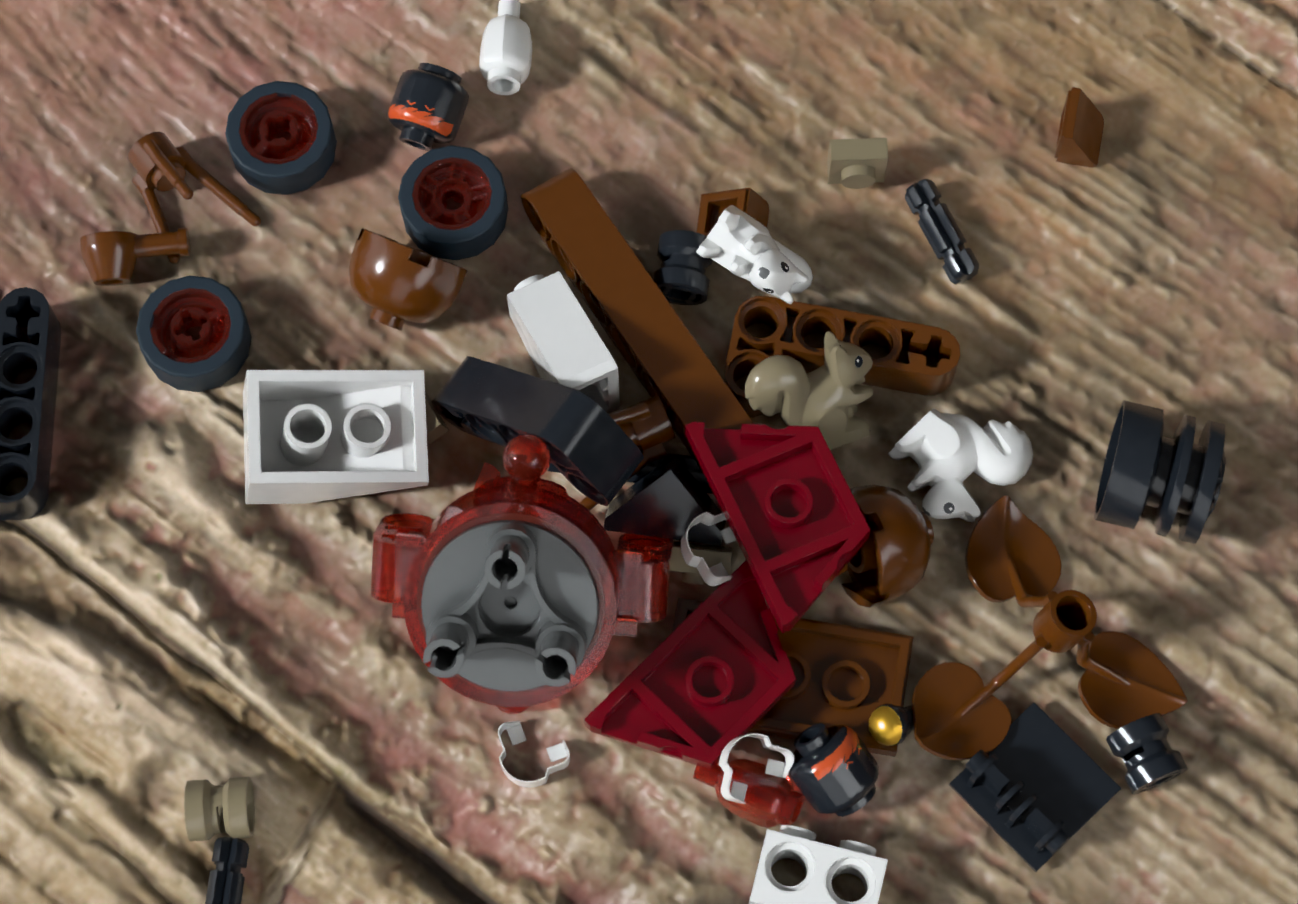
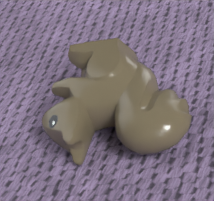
M829 331L825 333L824 337L825 361L823 366L806 373L802 364L788 355H774L766 358L750 371L745 383V398L748 399L749 405L754 411L760 410L765 416H773L779 413L787 427L789 425L819 427L829 449L832 450L870 435L869 423L863 418L854 416V414L858 411L856 404L870 398L874 391L871 386H860V384L865 382L864 376L872 368L873 361L871 356L857 345L838 340Z

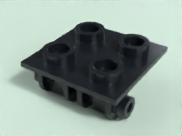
M1035 702L1010 725L1004 740L994 750L987 754L982 749L979 750L966 763V768L949 783V786L1035 872L1121 790V787Z

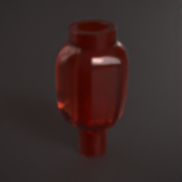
M735 759L728 763L733 770L730 793L733 781L747 784L744 800L746 804L732 802L722 796L721 785L724 771L718 765L719 763L711 770L696 766L693 778L715 788L716 796L722 806L740 818L766 828H773L779 824L793 826L798 819L804 804V795L794 790V785L788 776L781 778L765 774V764L748 759Z

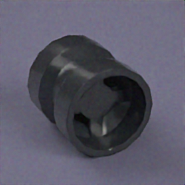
M671 230L660 235L657 256L662 263L661 268L654 272L653 281L669 303L698 305L707 301L710 280L705 275V268L710 266L713 260L703 258L696 253L707 236L686 230Z
M1161 713L1151 714L1133 721L1114 731L1106 738L1113 755L1122 758L1127 768L1124 778L1132 794L1151 790L1171 781L1188 770L1181 753L1173 750L1167 740L1169 728Z

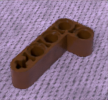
M755 296L743 302L735 315L725 365L724 382L750 418L760 416L763 413L760 410L754 411L751 408L748 399L745 398V391L741 390L735 382L741 377L749 376L750 371L757 364L774 355H788L802 364L806 373L816 370L824 365V348L810 347L804 342L803 338L812 333L825 335L826 332L830 331L838 340L857 345L860 348L867 344H878L887 350L888 355L886 357L872 359V368L864 376L865 382L862 384L924 396H935L946 391L952 384L960 359V345L955 336L940 327L797 301L788 304L780 298ZM755 323H764L769 325L775 332L769 337L757 338L750 335L746 329ZM901 350L908 351L906 364L899 363ZM926 356L936 357L937 367L926 366Z

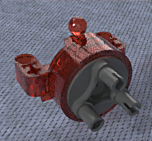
M530 434L518 435L511 439L504 447L502 455L503 466L510 476L485 481L477 489L466 493L448 505L435 520L428 516L413 513H398L384 516L373 534L371 597L379 601L393 603L392 618L405 619L410 639L418 655L428 667L427 670L461 695L478 702L494 705L500 711L510 715L522 713L532 705L556 699L581 684L601 662L613 635L636 637L638 623L658 622L665 619L671 577L673 540L625 533L619 537L617 550H615L604 527L586 507L571 498L562 485L541 479L550 466V450L544 441Z

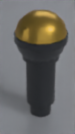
M883 704L877 707L869 718V731L872 737L882 745H898L914 730L912 705L902 707L893 704Z

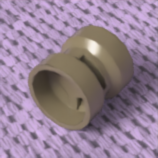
M250 777L230 778L222 785H213L207 779L186 782L184 810L189 841L210 840L217 833H227L233 839L253 837L255 806Z

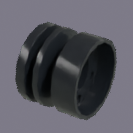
M1123 400L1114 423L1102 469L1094 519L1134 529L1143 514L1145 506L1149 505L1156 507L1155 533L1166 537L1178 512L1181 513L1179 539L1196 544L1205 522L1215 509L1223 482L1226 457L1224 455L1225 424L1208 420L1197 445L1193 444L1196 417L1184 415L1176 428L1173 438L1163 436V409Z

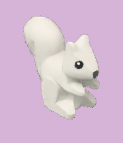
M730 205L723 211L707 238L696 251L701 257L714 260L732 274L750 281L756 288L776 296L788 304L794 302L792 293H802L812 283V270L801 256L774 240L765 226L733 205Z
M935 408L929 411L888 453L895 460L910 456L918 464L920 470L907 488L913 492L928 485L931 486V489L922 501V509L926 515L935 519L959 517L967 522L975 521L976 517L981 514L980 508L963 485V481L974 472L991 484L1001 486L1015 484L1026 475L1033 460V450L1029 437L1009 421L1000 423L992 419L984 427H981L967 416L940 413Z

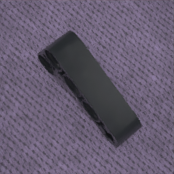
M27 287L14 289L0 301V520L31 519L42 511L49 495L61 326L45 296L36 289ZM21 327H28L27 335L31 340L32 344L29 343L28 338L26 337ZM29 368L37 369L36 375L32 380L24 384H13L19 372ZM25 422L33 423L30 432L23 438L16 440L8 439L10 432L18 424ZM20 477L28 478L27 485L23 491L12 496L4 495L5 487L10 481Z
M467 356L432 400L439 414L461 431L552 463L577 490L592 501L603 506L610 504L644 459L643 453L609 414L589 396L574 388L475 357Z

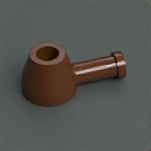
M179 228L177 232L142 235L125 231H106L87 234L80 238L83 260L93 283L99 286H117L129 283L137 258L180 254L181 257H187L191 254L188 228Z

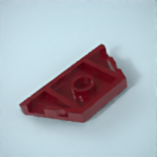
M691 422L685 425V435L782 634L790 631L869 539L870 528L819 427L789 425L784 429H773L765 424H742L740 430L705 428V422Z
M746 560L731 574L733 577L730 580L722 583L584 719V726L591 732L711 770L719 762L724 747L734 738L746 735L795 685L796 678L787 653L783 650L777 635L778 629L770 608L768 609L762 591Z

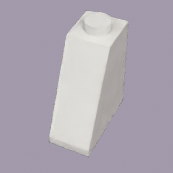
M560 271L547 277L544 275H534L521 281L514 288L513 292L507 294L509 314L540 377L584 393L598 403L608 414L620 409L618 367Z

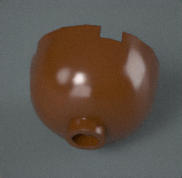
M364 228L361 229L356 240L349 264L350 284L356 296L367 305L373 307L369 318L401 331L405 320L415 323H427L439 318L447 311L460 292L468 271L453 263Z
M880 485L850 488L870 528L869 539L847 563L848 572L853 582L841 585L852 600L858 605L868 608L890 602L904 595L917 585L924 577L930 559L931 545L934 540V531L928 516L920 511L916 504L898 489Z

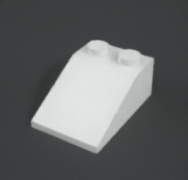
M424 370L246 371L243 389L245 504H306L428 486Z

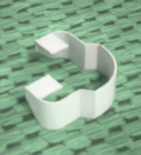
M705 512L698 515L689 524L681 539V553L686 564L696 567L704 582L710 586L720 585L730 580L733 576L728 575L722 563L709 568L703 557L693 555L688 544V531L692 526L700 522L707 526H712L727 520L724 513L714 516ZM730 527L719 531L726 544L736 540Z
M520 721L504 722L499 726L498 737L503 749L499 756V761L504 774L513 783L528 788L538 787L547 783L549 774L562 770L569 765L570 753L563 740L562 743L548 747L546 750L551 762L565 757L567 759L562 763L547 768L545 777L534 781H524L513 777L502 764L506 757V751L501 740V734L507 729L512 745L519 744L527 739Z
M752 733L739 736L731 740L724 747L718 765L724 771L721 794L726 800L746 804L744 800L747 784L733 781L730 793L733 770L727 763L732 747L744 737L758 738L763 748L782 753L785 757V763L768 758L765 774L781 778L787 777L794 763V755L789 749L772 745L767 735Z

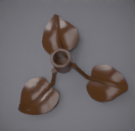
M1009 496L1001 497L983 514L970 535L965 553L966 571L972 585L982 597L991 602L1001 603L1016 597L1017 603L1022 608H1043L1033 620L1035 640L985 686L981 677L973 668L958 662H944L935 665L921 677L914 690L912 712L914 736L924 750L949 760H969L981 749L986 754L994 750L1004 740L1009 731L1011 714L1006 705L992 694L1043 648L1054 653H1064L1071 650L1077 644L1076 661L1081 667L1087 669L1078 682L1079 696L1089 713L1108 727L1119 729L1133 721L1155 713H1161L1164 716L1180 709L1187 703V697L1173 674L1140 641L1116 631L1100 632L1094 636V633L1091 631L1096 625L1097 612L1093 602L1085 594L1076 590H1064L1058 594L1052 591L1061 576L1062 568L1057 548L1043 529L1024 515Z

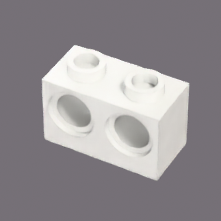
M781 825L779 832L767 829L749 904H878L888 859L876 857V849L861 842L841 840L839 847L815 841L816 833L797 826ZM784 858L794 859L803 866L806 878L798 885L785 886L775 880L771 867L778 860ZM840 874H853L863 882L866 891L865 895L857 901H844L834 893L832 880Z

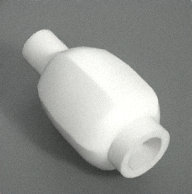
M500 0L498 4V17L489 21L483 33L479 67L483 77L487 80V87L490 91L499 95H512L519 91L520 85L529 76L532 60V39L529 26L520 19V2L518 0Z

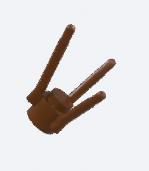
M152 132L145 135L130 149L128 159L137 170V174L132 178V182L143 196L157 233L170 232L154 189L157 188L158 191L165 192L175 188L184 199H191L194 194L184 180L186 171L252 226L257 227L261 224V219L258 215L196 163L183 146L175 148L165 133ZM179 254L167 255L170 263H179Z
M658 395L627 407L624 410L609 413V416L643 451L644 459L629 479L648 464L667 456L663 443L675 439V434ZM585 497L566 513L565 519L572 523L594 508L598 503Z

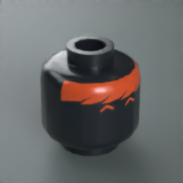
M420 63L418 69L407 70L402 73L388 111L389 121L402 131L399 137L400 141L426 151L432 149L433 143L444 144L454 141L469 101L468 92L460 85L462 78L458 74L430 63Z
M819 723L807 728L794 741L796 750L793 753L794 763L789 771V776L809 804L818 813H835L837 816L844 817L860 810L873 798L876 792L875 783L879 775V766L853 729L847 725H833L826 728L823 723Z

